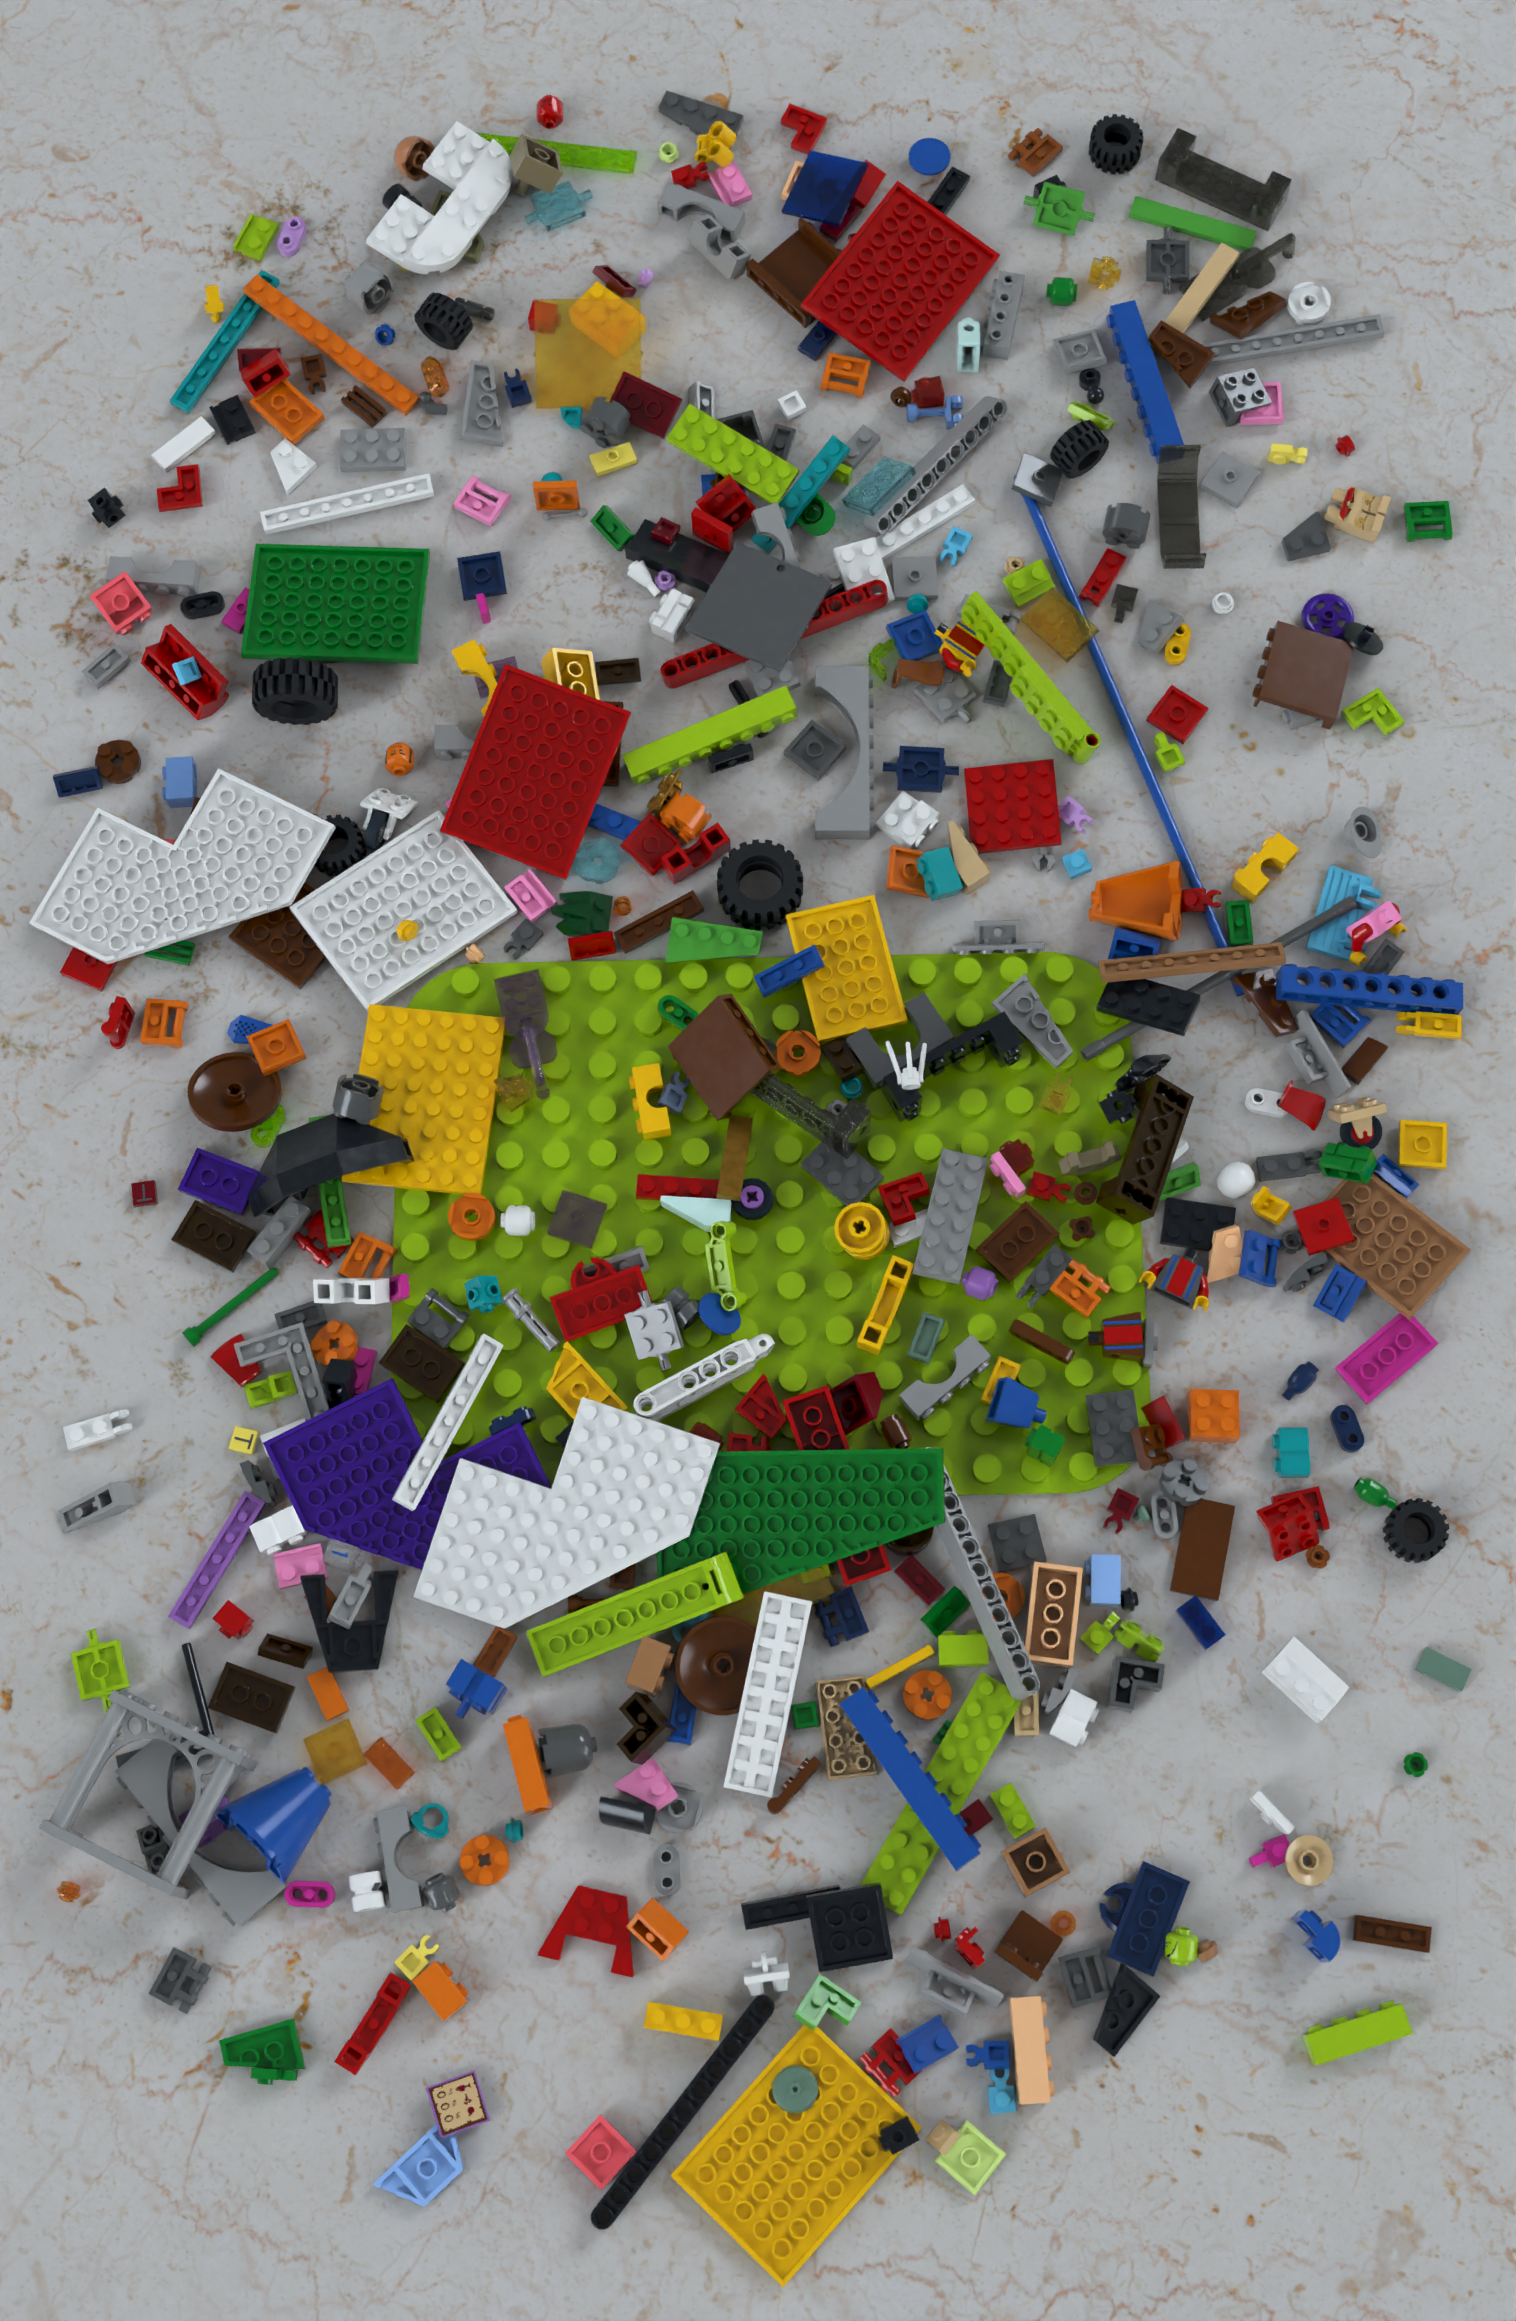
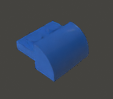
M1116 927L1108 959L1157 955L1161 937Z
M1307 1910L1298 1911L1291 1919L1309 1936L1303 1945L1321 1963L1330 1962L1336 1956L1340 1947V1935L1336 1925L1332 1921L1320 1924L1322 1919L1312 1910L1310 1912Z

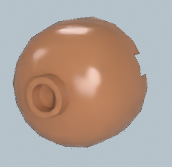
M419 136L404 138L397 145L394 153L397 169L402 175L414 181H419L418 179L422 176L423 178L428 177L429 173L423 170V164L432 154L433 150H435V147L429 140Z

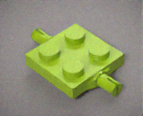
M91 1629V1631H86L89 1645L83 1650L70 1654L81 1701L102 1698L104 1712H107L112 1704V1701L108 1700L112 1691L130 1688L131 1685L120 1640L117 1639L107 1643L99 1642L96 1629Z

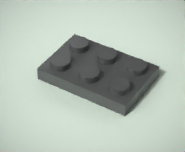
M833 1131L801 1163V1167L846 1207L853 1203L862 1202L884 1179L882 1174Z
M1134 1390L1086 1395L1085 1401L1095 1467L1138 1463L1130 1429L1139 1428Z

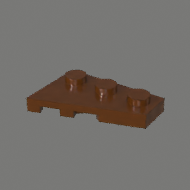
M1269 291L1247 300V304L1242 307L1236 308L1233 306L1228 308L1227 313L1218 316L1216 313L1210 316V323L1242 339L1286 306V299Z
M1162 320L1149 335V342L1190 389L1215 356L1213 351Z
M1273 969L1237 975L1231 979L1235 986L1239 985L1246 993L1244 996L1249 1003L1253 1002L1260 1011V1018L1275 1037L1293 1034L1298 1030L1286 1000H1276V976Z

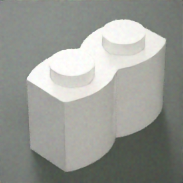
M293 1506L249 1526L260 1553L263 1555L268 1554V1556L282 1550L281 1547L287 1543L295 1545L303 1541V1536L308 1534L304 1530Z
M1070 1689L1049 1735L1074 1748L1077 1747L1078 1743L1083 1745L1089 1733L1085 1728L1089 1721L1094 1722L1099 1712V1709L1095 1708L1098 1702Z

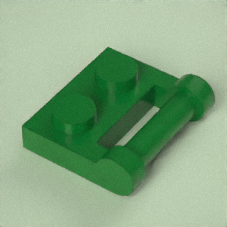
M1449 501L1404 504L1407 542H1414L1415 539H1452L1453 532ZM1443 525V529L1415 531V526Z

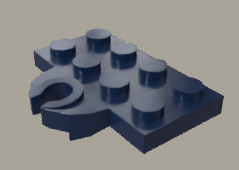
M1142 1861L1134 1884L1124 1882L1114 1884L1108 1888L1103 1894L1106 1897L1115 1896L1118 1898L1120 1905L1116 1911H1111L1107 1908L1106 1904L1099 1903L1102 1921L1106 1927L1115 1932L1106 1957L1154 1977L1166 1946V1935L1173 1928L1190 1881Z

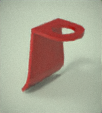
M1290 1080L1284 1088L1278 1107L1305 1123L1312 1131H1315L1322 1118L1326 1099L1318 1094L1292 1087L1294 1081Z
M239 1334L221 1345L211 1355V1358L241 1387H244V1385L260 1375L262 1371L257 1363L240 1367L234 1344L245 1340L242 1334Z

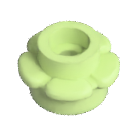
M667 142L660 147V160L672 163L675 159H678L679 151H677L675 144Z

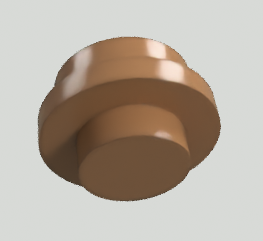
M1205 1939L1198 1943L1197 1958L1201 1962H1206L1218 1954L1216 1942Z

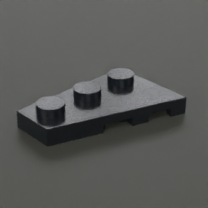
M1123 1963L1120 1964L1093 2040L1113 2057L1117 2055L1160 1998L1158 1993Z

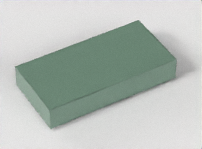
M926 1312L922 1313L907 1353L908 1358L930 1364L945 1319Z
M1425 1647L1415 1670L1462 1692L1472 1669Z

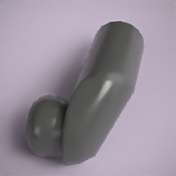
M427 391L420 394L419 403L426 413L447 415V404H436L431 398V393Z

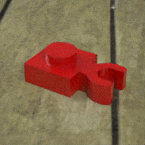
M702 162L695 168H692L691 164L672 170L673 182L683 186L685 189L696 187L697 180L707 181L710 179L708 172L701 173L707 170L708 167L705 162Z
M1205 888L1182 889V912H1206V905L1213 908L1221 907V903L1213 902V897L1221 895V892L1210 890L1206 894Z
M1034 1171L1027 1195L1048 1202L1050 1197L1054 1196L1057 1201L1066 1203L1068 1197L1062 1196L1060 1191L1066 1190L1070 1192L1071 1186L1066 1183L1056 1185V1177Z

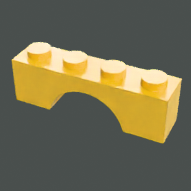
M473 639L451 650L462 675L477 676L488 686L489 697L481 709L484 718L497 685L494 678L497 673L493 664H487L484 658L487 656L483 644L478 645L476 640Z
M892 1255L874 1305L857 1340V1348L879 1356L913 1274L914 1263Z

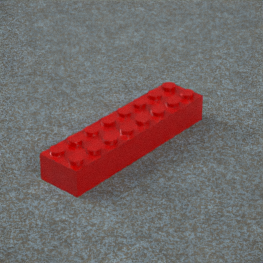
M828 1385L782 1400L798 1450H850ZM883 1545L836 1561L845 1587L892 1570Z

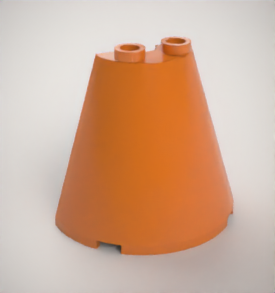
M1173 861L1096 881L1095 891L1091 892L1093 908H1089V921L1153 935L1169 941L1179 940L1183 920L1180 861Z

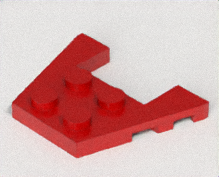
M578 1885L538 1951L537 1956L560 1961L566 1935L616 1946L611 1973L633 1978L634 1968L630 1930L626 1927L629 1924L627 1896Z

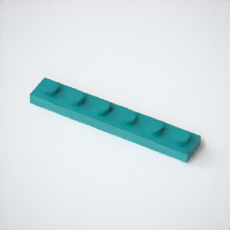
M834 435L831 436L779 503V507H783L787 519L784 522L787 529L793 525L851 451L847 445ZM757 532L751 539L768 554L777 545L773 539L759 536Z

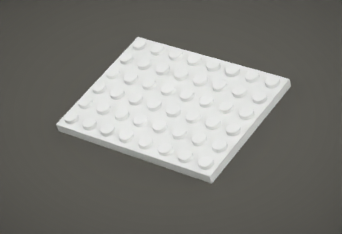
M439 810L290 906V911L367 1012L369 1004H382L463 950L466 946L474 943L517 914L515 906L464 841L440 832L445 817ZM406 919L416 922L418 924L416 937L407 942L400 940L396 933L398 925Z

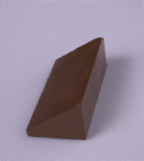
M1367 1037L1341 1070L1345 1076L1359 1085L1387 1051L1388 1046Z

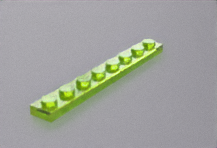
M475 132L489 142L492 139L497 141L505 149L509 157L519 137ZM533 139L558 151L561 166L634 174L637 151Z

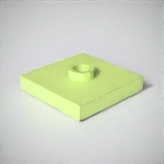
M965 2120L957 2130L961 2135L945 2156L940 2152L934 2161L975 2196L1006 2156V2153L968 2120Z

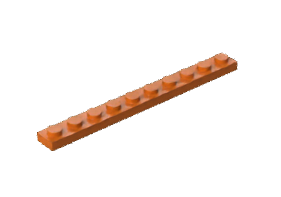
M256 275L243 288L244 294L405 416L419 403V397L259 275Z

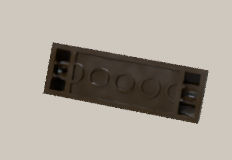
M1158 1074L1136 1084L1133 1096L1138 1104L1135 1107L1140 1109L1119 1174L1117 1177L1102 1183L1095 1202L1132 1225L1155 1215L1194 1096Z

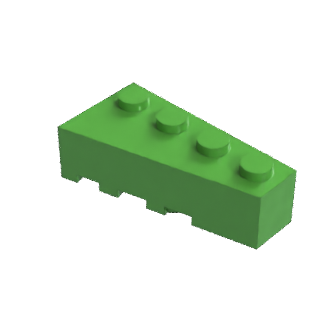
M672 917L665 963L757 955L760 952L763 931Z

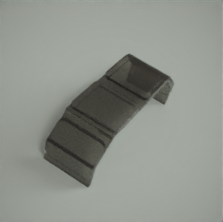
M1161 445L1159 450L1157 495L1160 556L1164 569L1204 568L1206 553L1200 552L1197 492L1198 458L1201 445Z

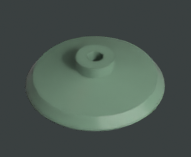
M798 2065L788 2066L782 2069L774 2079L772 2087L773 2097L778 2106L789 2113L804 2112L817 2099V2080L812 2072L805 2067Z

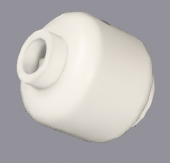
M510 1205L507 1207L506 1213H501V1227H505L506 1233L510 1236H528L531 1230L535 1229V1212H531L529 1206Z

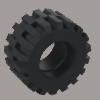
M1112 114V117L1107 115L1103 120L1099 119L1097 124L1093 126L1089 144V156H1091L1090 160L1092 163H1095L1097 169L1102 168V172L1106 173L1109 171L1111 172L1110 174H1115V172L1123 174L1124 170L1130 171L1132 166L1135 167L1141 156L1143 131L1139 129L1140 125L1137 122L1133 123L1134 119L1131 117L1127 119L1126 115L1122 114L1121 117L1117 116V114ZM1119 142L1124 146L1114 147L1109 145L1108 143Z
M433 292L429 294L414 315L415 322L422 333L438 346L449 350L458 349L473 329L472 320L462 306L450 297Z
M1085 420L1068 429L1057 440L1051 450L1050 458L1068 479H1073L1088 472L1102 459L1109 447V441L1093 421Z
M336 814L335 818L327 815V819H325L336 827L327 844L336 838L346 839L348 844L338 853H328L324 851V847L315 863V867H318L322 873L325 871L328 876H332L333 873L338 876L363 859L362 856H366L365 841L360 828H358L354 821L351 822L349 817L345 816L342 819L341 815Z
M1417 1498L1416 1500L1408 1499L1404 1503L1402 1502L1389 1513V1516L1386 1517V1525L1383 1527V1533H1386L1384 1541L1390 1544L1388 1547L1390 1552L1394 1550L1397 1558L1403 1557L1405 1562L1414 1561V1563H1420L1423 1560L1427 1561L1438 1554L1446 1545L1445 1541L1449 1538L1447 1530L1450 1529L1449 1524H1445L1447 1517L1445 1514L1441 1515L1439 1513L1441 1508L1438 1505L1434 1508L1432 1506L1433 1502L1429 1500L1423 1502L1422 1498ZM1416 1518L1426 1525L1428 1539L1425 1543H1414L1407 1538L1403 1528L1406 1519Z

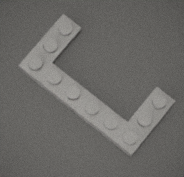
M303 1322L234 1344L240 1367L287 1353L306 1419L309 1420L330 1409ZM268 1457L274 1480H280L270 1457Z

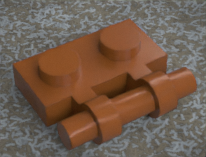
M1039 128L1033 132L1030 131L1021 143H1017L1012 147V151L1008 154L1009 159L1012 161L1017 157H1021L1018 165L1032 177L1036 176L1055 159L1063 149V146L1048 134L1041 139L1040 136L1043 133Z

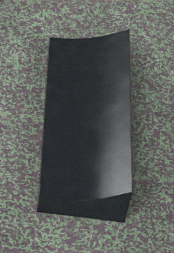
M644 519L635 536L625 547L626 559L631 561L638 560L639 562L644 560L648 568L657 572L666 571L675 575L676 580L707 593L710 584L715 580L729 554L678 533L671 545L663 543L651 537V531L656 526V523Z

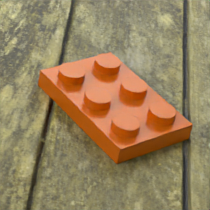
M286 379L249 401L250 406L293 445L325 419L324 414Z

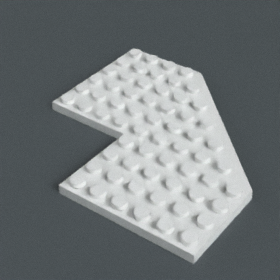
M218 768L174 845L97 807L29 924L106 964H111L292 905L336 827L334 824Z
M582 1397L552 1488L460 1458L413 1597L505 1629L689 1537L720 1443Z

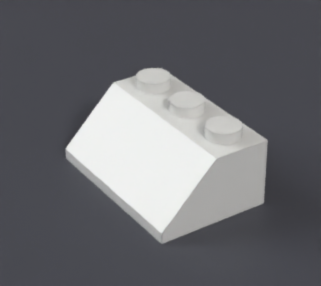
M1295 1637L1283 1647L1261 1672L1316 1724L1326 1717L1350 1688Z

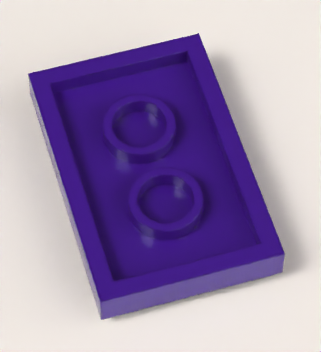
M197 1148L178 1190L243 1216L249 1204L247 1195L259 1171Z

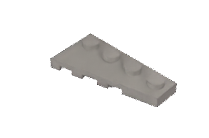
M1024 973L996 998L991 1006L999 1014L1005 1011L1017 1032L1057 1069L1073 1054V1050L1060 1029L1053 1022L1049 1011L1045 1009L1039 999V995L1032 988L1028 977Z

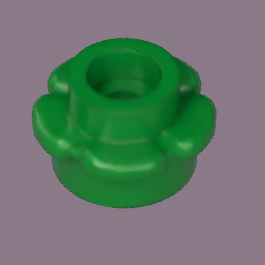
M1418 1752L1405 1756L1403 1761L1405 1763V1772L1414 1777L1424 1775V1771L1428 1769V1762L1424 1756ZM1414 1762H1416V1763L1418 1764L1417 1767H1414V1766H1413V1763H1414Z

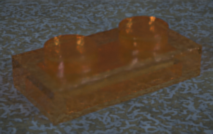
M380 1737L363 1754L396 1790H399L416 1773L383 1737Z

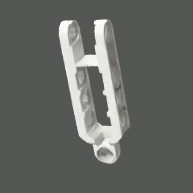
M760 1334L750 1340L744 1339L734 1342L636 1396L634 1400L636 1415L647 1418L651 1417L649 1418L650 1420L658 1422L754 1369L756 1362L771 1352L775 1345L774 1340L768 1334ZM729 1361H735V1362H737V1363L734 1364V1365H728V1364H726V1363L729 1362ZM709 1372L716 1373L714 1376L711 1377L706 1376V1374ZM689 1383L694 1384L692 1388L684 1387L686 1384ZM646 1406L652 1407L649 1411H642Z

